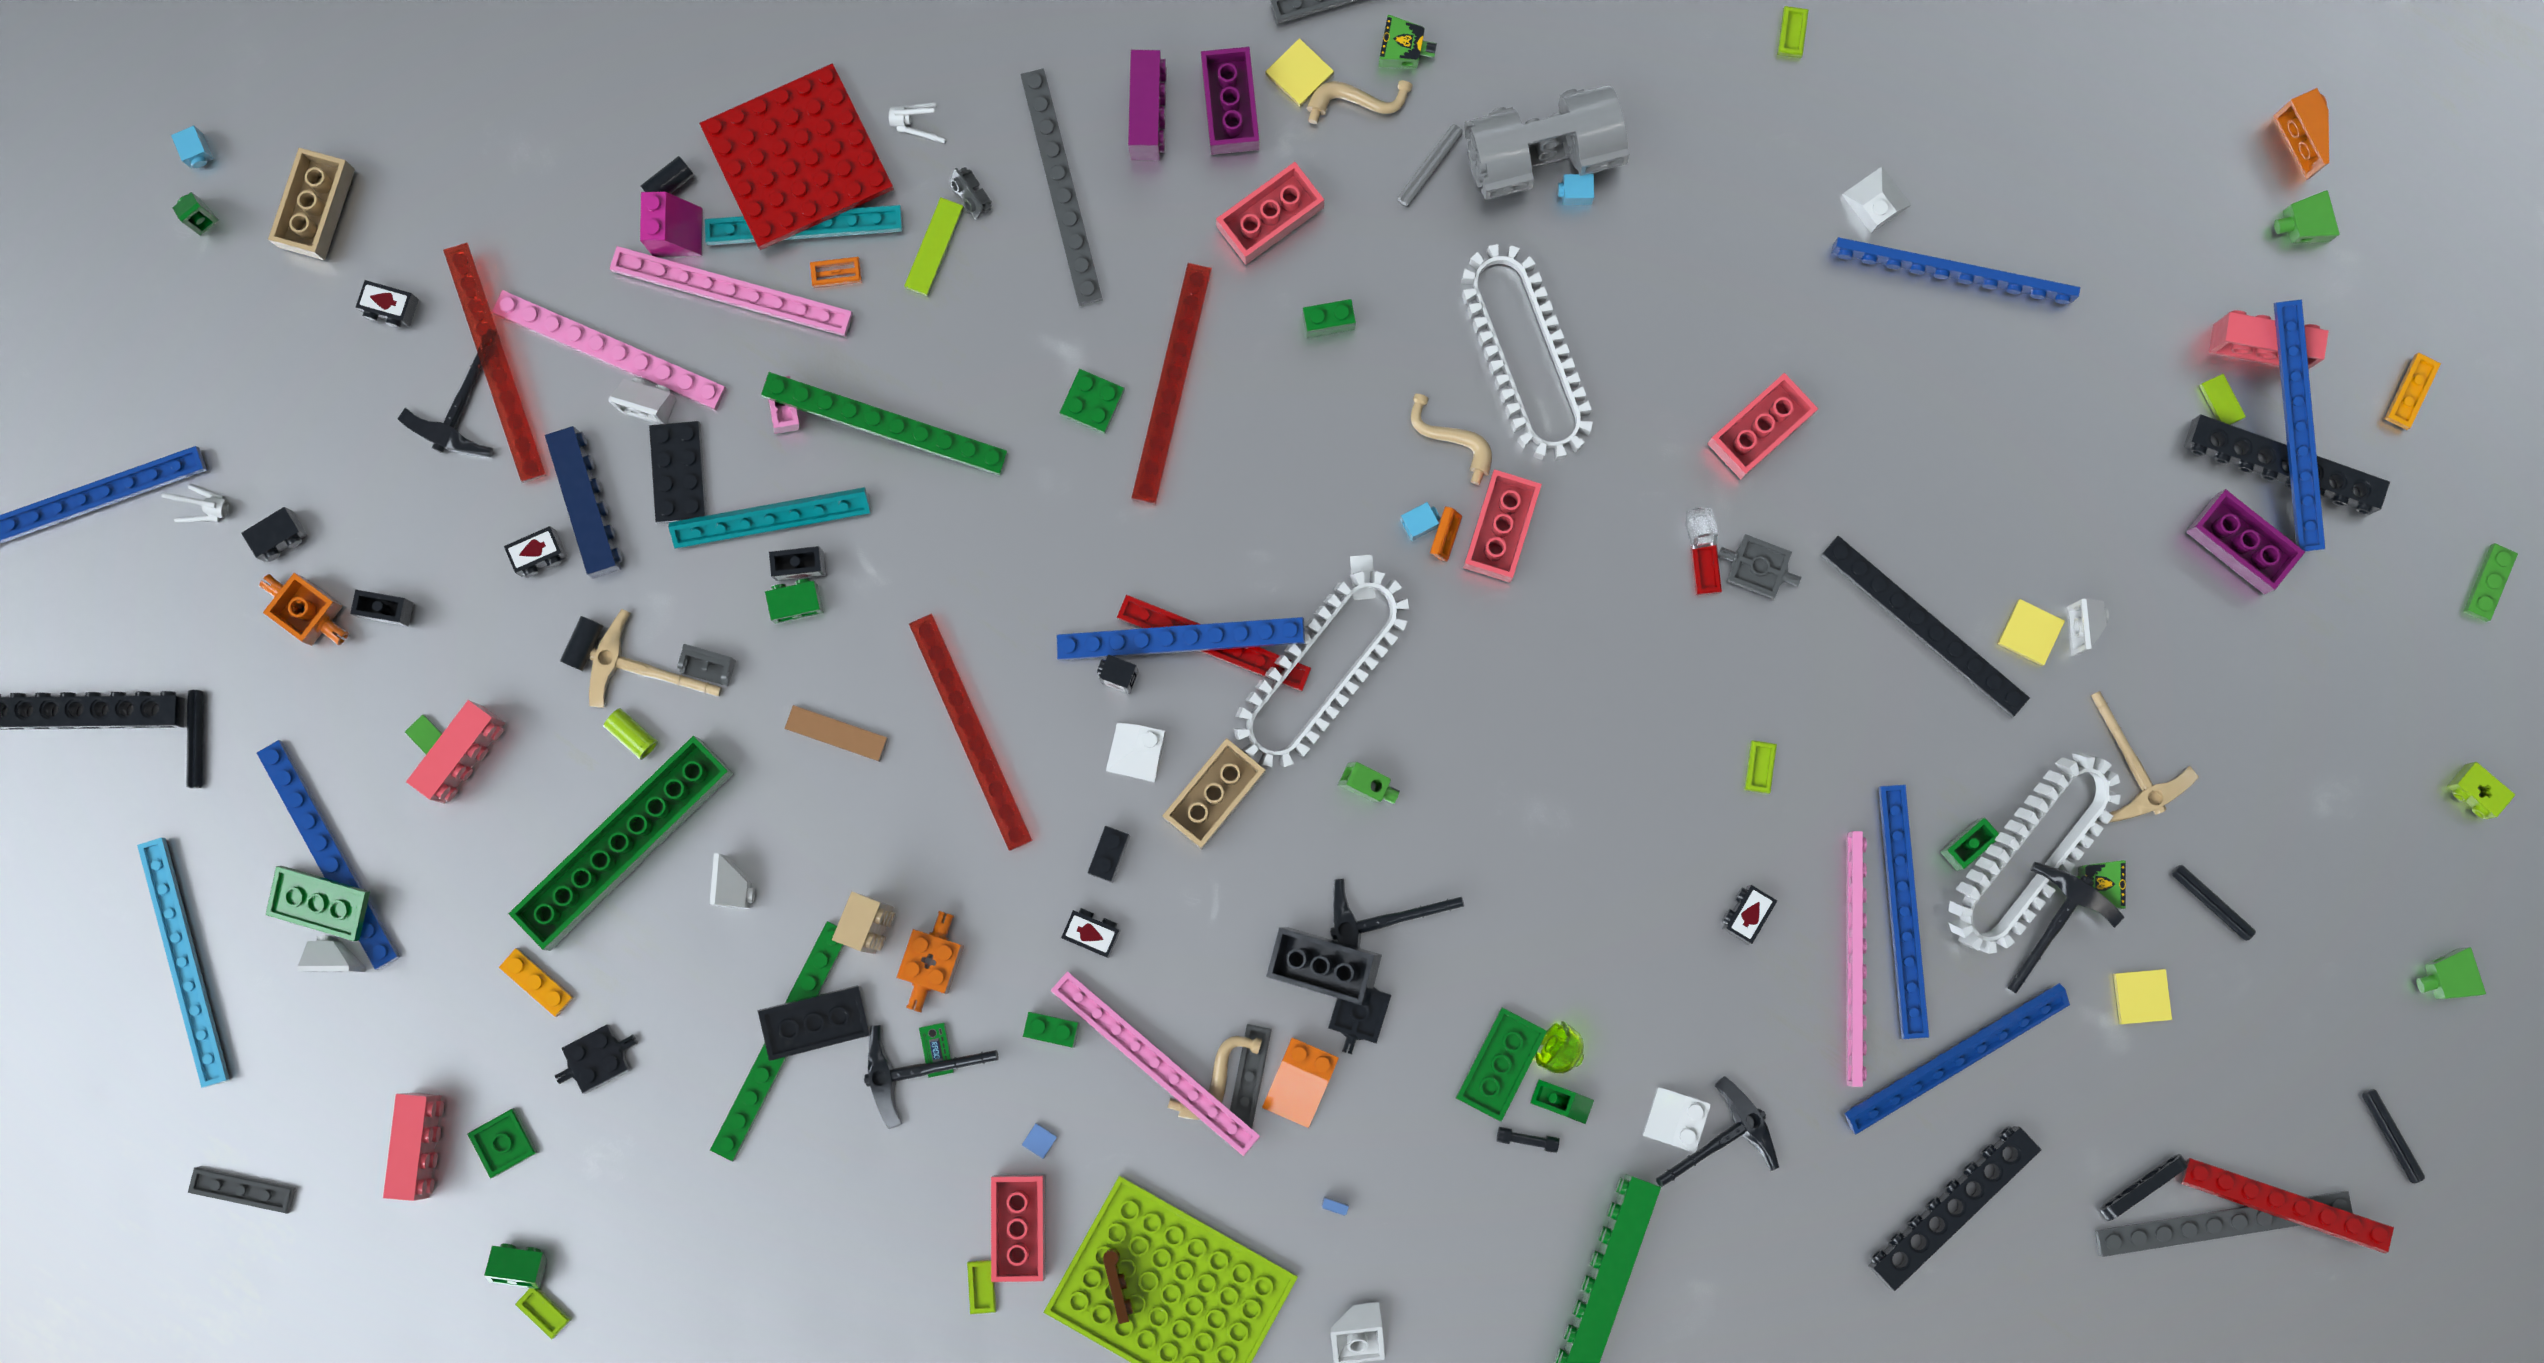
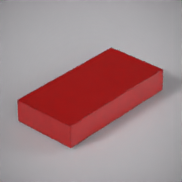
M1717 544L1692 545L1691 556L1696 595L1721 593Z

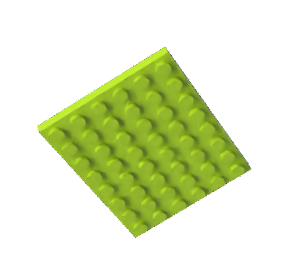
M1119 1175L1043 1313L1131 1363H1251L1298 1276ZM1113 1248L1120 1254L1117 1267L1119 1274L1124 1273L1127 1289H1123L1125 1299L1131 1300L1134 1313L1130 1315L1129 1322L1122 1324L1118 1322L1103 1261L1106 1251Z

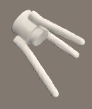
M935 102L890 107V126H897V132H907L934 141L946 142V139L906 126L911 124L913 114L934 113L936 109L932 107L937 106Z
M192 484L188 485L189 489L209 498L200 500L165 492L161 494L164 498L201 505L203 512L207 513L204 516L175 518L174 521L176 523L219 522V518H225L228 512L229 503L227 499H224V495L214 494Z

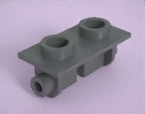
M966 167L960 170L955 168L949 180L951 187L963 200L965 209L977 220L982 210L986 213L992 209V201L983 188L974 191V188L979 187L980 183L971 170H968Z

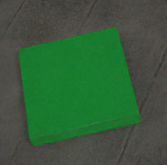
M515 1108L467 1133L490 1179L538 1153Z

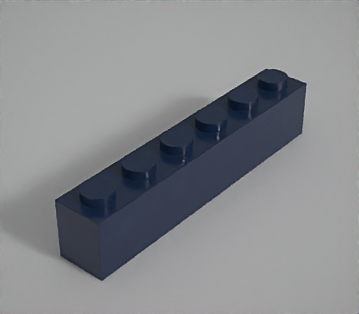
M571 426L546 434V442L586 574L594 579L621 570L619 562H622V556L618 547L615 548L612 539L615 538V533L612 525H608L605 516L608 515V510L605 502L600 501L598 493L601 492V487L598 479L593 478L591 469H594V464L591 456L586 455L584 446H587L584 433Z

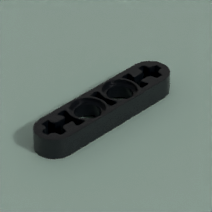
M2181 1154L2169 1158L2109 1200L2099 1210L2107 1221L2117 1218L2188 1167L2187 1162Z

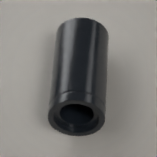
M678 156L640 186L645 192H667L671 194L691 179L694 174L681 157Z
M580 616L560 662L584 671L590 658V653L594 649L604 626Z

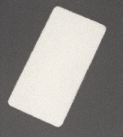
M1350 556L1351 574L1364 571L1365 583H1370V572L1374 571L1373 556ZM1363 587L1353 593L1354 600L1376 598V590L1372 587Z

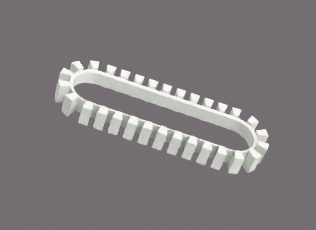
M1498 244L1490 245L1487 249L1488 260L1484 261L1479 252L1470 258L1469 265L1477 270L1476 273L1464 269L1461 284L1473 285V289L1463 290L1462 298L1465 305L1475 299L1477 303L1468 305L1467 311L1470 319L1482 314V317L1474 318L1473 327L1475 332L1478 333L1487 327L1488 332H1481L1478 336L1481 348L1490 342L1494 345L1485 347L1483 353L1487 362L1498 356L1499 360L1490 361L1489 364L1492 376L1502 370L1504 372V375H1497L1494 382L1497 390L1506 385L1510 387V389L1501 390L1500 397L1503 404L1514 398L1515 403L1507 404L1505 408L1508 419L1518 413L1521 418L1512 419L1510 424L1513 432L1515 433L1524 427L1527 433L1519 436L1517 442L1523 449L1531 441L1537 444L1538 448L1533 455L1535 458L1543 460L1547 448L1554 449L1555 461L1563 460L1567 456L1564 449L1565 445L1569 444L1574 453L1583 447L1585 442L1575 436L1577 432L1589 436L1593 422L1581 421V416L1590 415L1592 411L1590 403L1586 401L1577 406V401H1584L1586 397L1583 386L1573 392L1570 388L1579 386L1581 380L1578 372L1569 377L1565 375V373L1574 371L1575 364L1572 357L1563 363L1560 362V359L1568 358L1570 351L1566 343L1555 349L1554 345L1563 343L1564 336L1561 329L1551 335L1549 333L1550 330H1556L1559 325L1556 315L1544 320L1543 316H1550L1553 312L1550 300L1541 306L1538 304V302L1546 301L1548 297L1545 286L1535 292L1532 289L1541 287L1542 279L1540 273L1537 272L1529 278L1527 276V272L1534 270L1536 263L1530 256L1522 264L1515 259L1520 248L1510 245L1508 256L1506 257L1499 256ZM1505 264L1511 266L1522 278L1575 417L1573 433L1562 441L1548 442L1542 440L1531 428L1478 289V278L1481 272L1491 265Z
M1359 571L1349 575L1355 586L1349 588L1344 581L1338 582L1333 590L1344 596L1340 600L1335 594H1329L1323 602L1333 607L1332 611L1329 612L1325 606L1318 607L1314 615L1324 621L1319 624L1315 618H1310L1306 622L1304 627L1314 632L1310 637L1305 632V644L1301 649L1296 644L1286 647L1284 651L1295 657L1291 662L1285 655L1278 657L1274 663L1284 668V671L1280 674L1275 667H1270L1265 676L1275 681L1272 686L1266 680L1261 679L1255 688L1264 692V696L1260 698L1256 692H1250L1245 699L1256 705L1251 712L1243 707L1238 708L1236 717L1247 719L1246 729H1234L1235 739L1240 740L1248 737L1251 744L1241 749L1244 753L1253 758L1258 750L1263 752L1258 764L1272 767L1273 755H1279L1280 766L1283 767L1294 764L1288 753L1293 749L1300 756L1306 755L1310 748L1300 743V741L1305 737L1309 743L1314 744L1320 737L1318 734L1310 731L1311 727L1315 725L1319 731H1325L1330 723L1319 717L1323 712L1329 719H1334L1340 711L1329 706L1334 700L1339 707H1344L1349 698L1339 692L1344 689L1348 694L1353 695L1359 688V686L1349 681L1350 678L1353 676L1357 682L1363 683L1369 674L1358 668L1362 664L1367 670H1373L1379 662L1369 657V655L1373 652L1377 658L1384 657L1388 649L1378 643L1381 640L1387 646H1392L1398 637L1388 632L1392 626L1399 631H1404L1408 621L1396 619L1397 609H1409L1408 599L1395 601L1392 594L1402 588L1396 580H1390L1387 586L1383 587L1380 584L1385 573L1371 571L1370 583H1365L1364 571ZM1363 587H1372L1382 592L1387 598L1390 608L1389 618L1384 627L1294 740L1281 750L1270 751L1263 748L1256 741L1253 734V721L1257 713L1355 591Z
M2082 752L2073 753V760L2062 757L2055 762L2062 773L2059 774L2049 770L2043 779L2052 785L2049 786L2039 782L2033 790L2043 797L2038 798L2029 795L2024 801V804L2033 810L2030 811L2020 807L2014 814V816L2023 821L2022 824L2010 819L2004 828L2014 834L2011 836L2000 832L1995 838V841L2004 847L2000 848L1991 844L1985 851L1986 854L1994 858L1993 861L1980 857L1975 865L1984 870V872L1980 873L1971 869L1966 875V878L1975 884L1972 886L1961 882L1955 889L1965 895L1961 904L1950 901L1948 909L1949 912L1960 916V919L1949 922L1951 932L1961 936L1958 941L1974 950H1981L1988 954L1997 953L1996 944L2008 948L2015 943L2007 933L2012 931L2021 935L2027 927L2018 922V919L2020 918L2031 923L2036 914L2027 908L2030 906L2041 910L2046 902L2037 897V895L2041 894L2050 898L2056 890L2047 885V882H2053L2040 874H2036L1996 927L1985 933H1978L1973 923V912L1976 903L2072 780L2084 772H2089L2096 784L2094 800L2045 863V865L2070 873L2075 865L2066 860V858L2069 857L2079 861L2084 852L2075 846L2080 845L2088 849L2094 840L2085 835L2086 832L2098 836L2104 828L2095 823V821L2108 824L2113 815L2104 810L2108 801L2119 805L2121 794L2109 791V786L2119 784L2120 779L2117 773L2108 771L2112 766L2109 762Z

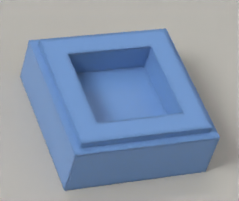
M1035 1123L1022 1146L1044 1159L1057 1136Z
M1324 1197L1322 1202L1323 1209L1344 1216L1347 1214L1348 1204Z

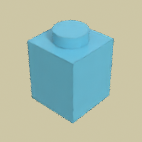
M195 126L171 135L181 161L191 169L203 167L208 161L214 159L204 134Z
M1564 174L1562 183H1558L1557 189L1558 197H1562V205H1592L1594 200V175Z
M1428 502L1401 515L1400 518L1411 541L1437 529L1439 525L1438 520H1440L1434 506L1430 508Z

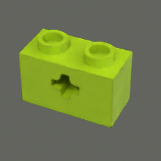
M2477 762L2465 764L2447 786L2453 791L2452 794L2455 798L2469 804L2473 808V813L2482 819L2497 818L2515 796L2511 790Z

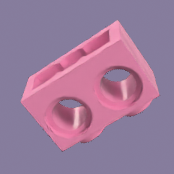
M768 399L774 434L799 430L796 408Z

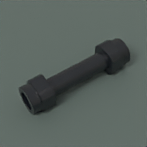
M1505 1127L1498 1128L1496 1142L1510 1144V1142L1525 1144L1544 1148V1151L1553 1153L1558 1152L1560 1138L1552 1136L1543 1138L1512 1132V1129Z

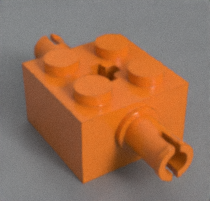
M293 573L283 585L273 578L272 575L268 574L263 579L269 582L271 586L261 580L259 587L274 597L263 613L301 642L312 646L322 633L337 645H341L344 642L339 636L347 639L349 633L332 622L343 606L305 577Z
M941 911L938 912L933 931L929 932V934L912 930L896 977L912 983L914 987L906 1008L921 1013L928 991L932 989L944 994L949 993L964 945L948 941L947 934L954 915ZM933 955V960L936 961L935 966L930 965L928 969L925 959Z

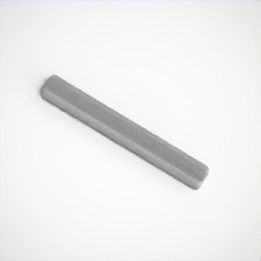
M1453 124L1400 193L1398 201L1402 205L1409 206L1461 137L1463 130Z

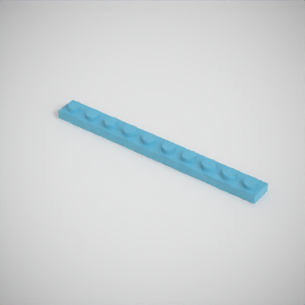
M161 837L139 844L137 846L201 1088L228 1081L230 1079L166 838Z

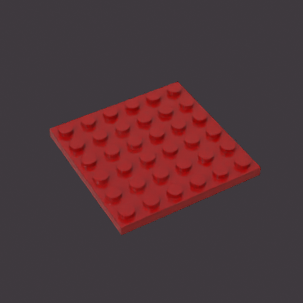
M833 63L699 123L759 250L765 249L894 190Z

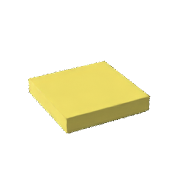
M1299 38L1265 71V74L1301 107L1318 87L1323 85L1334 74V71Z
M2019 599L1997 644L2043 666L2065 621Z
M2166 969L2113 974L2119 1024L2172 1020Z

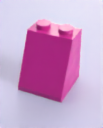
M641 192L640 241L651 255L655 257L702 256L703 208L667 192Z

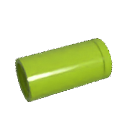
M621 708L615 710L603 724V727L640 760L647 757L658 743L654 737Z

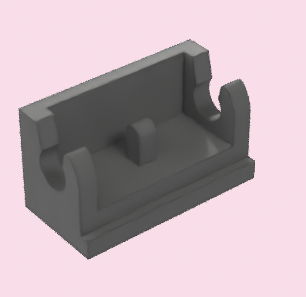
M683 644L677 668L680 669L679 672L682 674L728 686L736 660L729 656Z

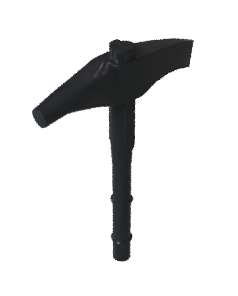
M488 329L483 341H481L482 344L443 423L421 419L406 407L397 418L408 429L433 443L432 448L437 452L443 453L447 449L452 452L481 457H491L493 454V448L474 443L463 437L455 429L477 376L491 347H493L492 344L497 336V333L493 330Z
M2038 862L2033 863L2030 871L2040 874L2055 883L2067 899L2008 986V989L2012 992H2018L2039 959L2041 960V956L2052 940L2063 928L2078 905L2097 911L2114 928L2125 918L2106 897L2091 886L2094 881L2086 875L2078 878L2063 870Z
M1335 879L1333 889L1334 927L1331 928L1330 933L1333 940L1360 948L1361 933L1420 917L1424 918V916L1448 910L1451 911L1452 909L1464 907L1462 897L1402 912L1357 921L1348 905L1344 879Z
M871 1025L868 1047V1074H865L864 1083H866L867 1087H871L881 1117L888 1129L902 1124L895 1105L894 1091L896 1081L955 1068L958 1069L960 1067L985 1064L986 1062L997 1061L999 1056L997 1050L894 1069L885 1054L882 1044L881 1025Z
M1724 1076L1715 1084V1087L1728 1102L1735 1124L1692 1155H1688L1686 1159L1671 1169H1667L1665 1173L1656 1178L1657 1184L1663 1187L1670 1181H1674L1676 1177L1691 1167H1695L1697 1163L1727 1146L1741 1135L1761 1153L1770 1171L1779 1168L1769 1129L1764 1121L1766 1119L1765 1112L1757 1109L1750 1099L1732 1081Z

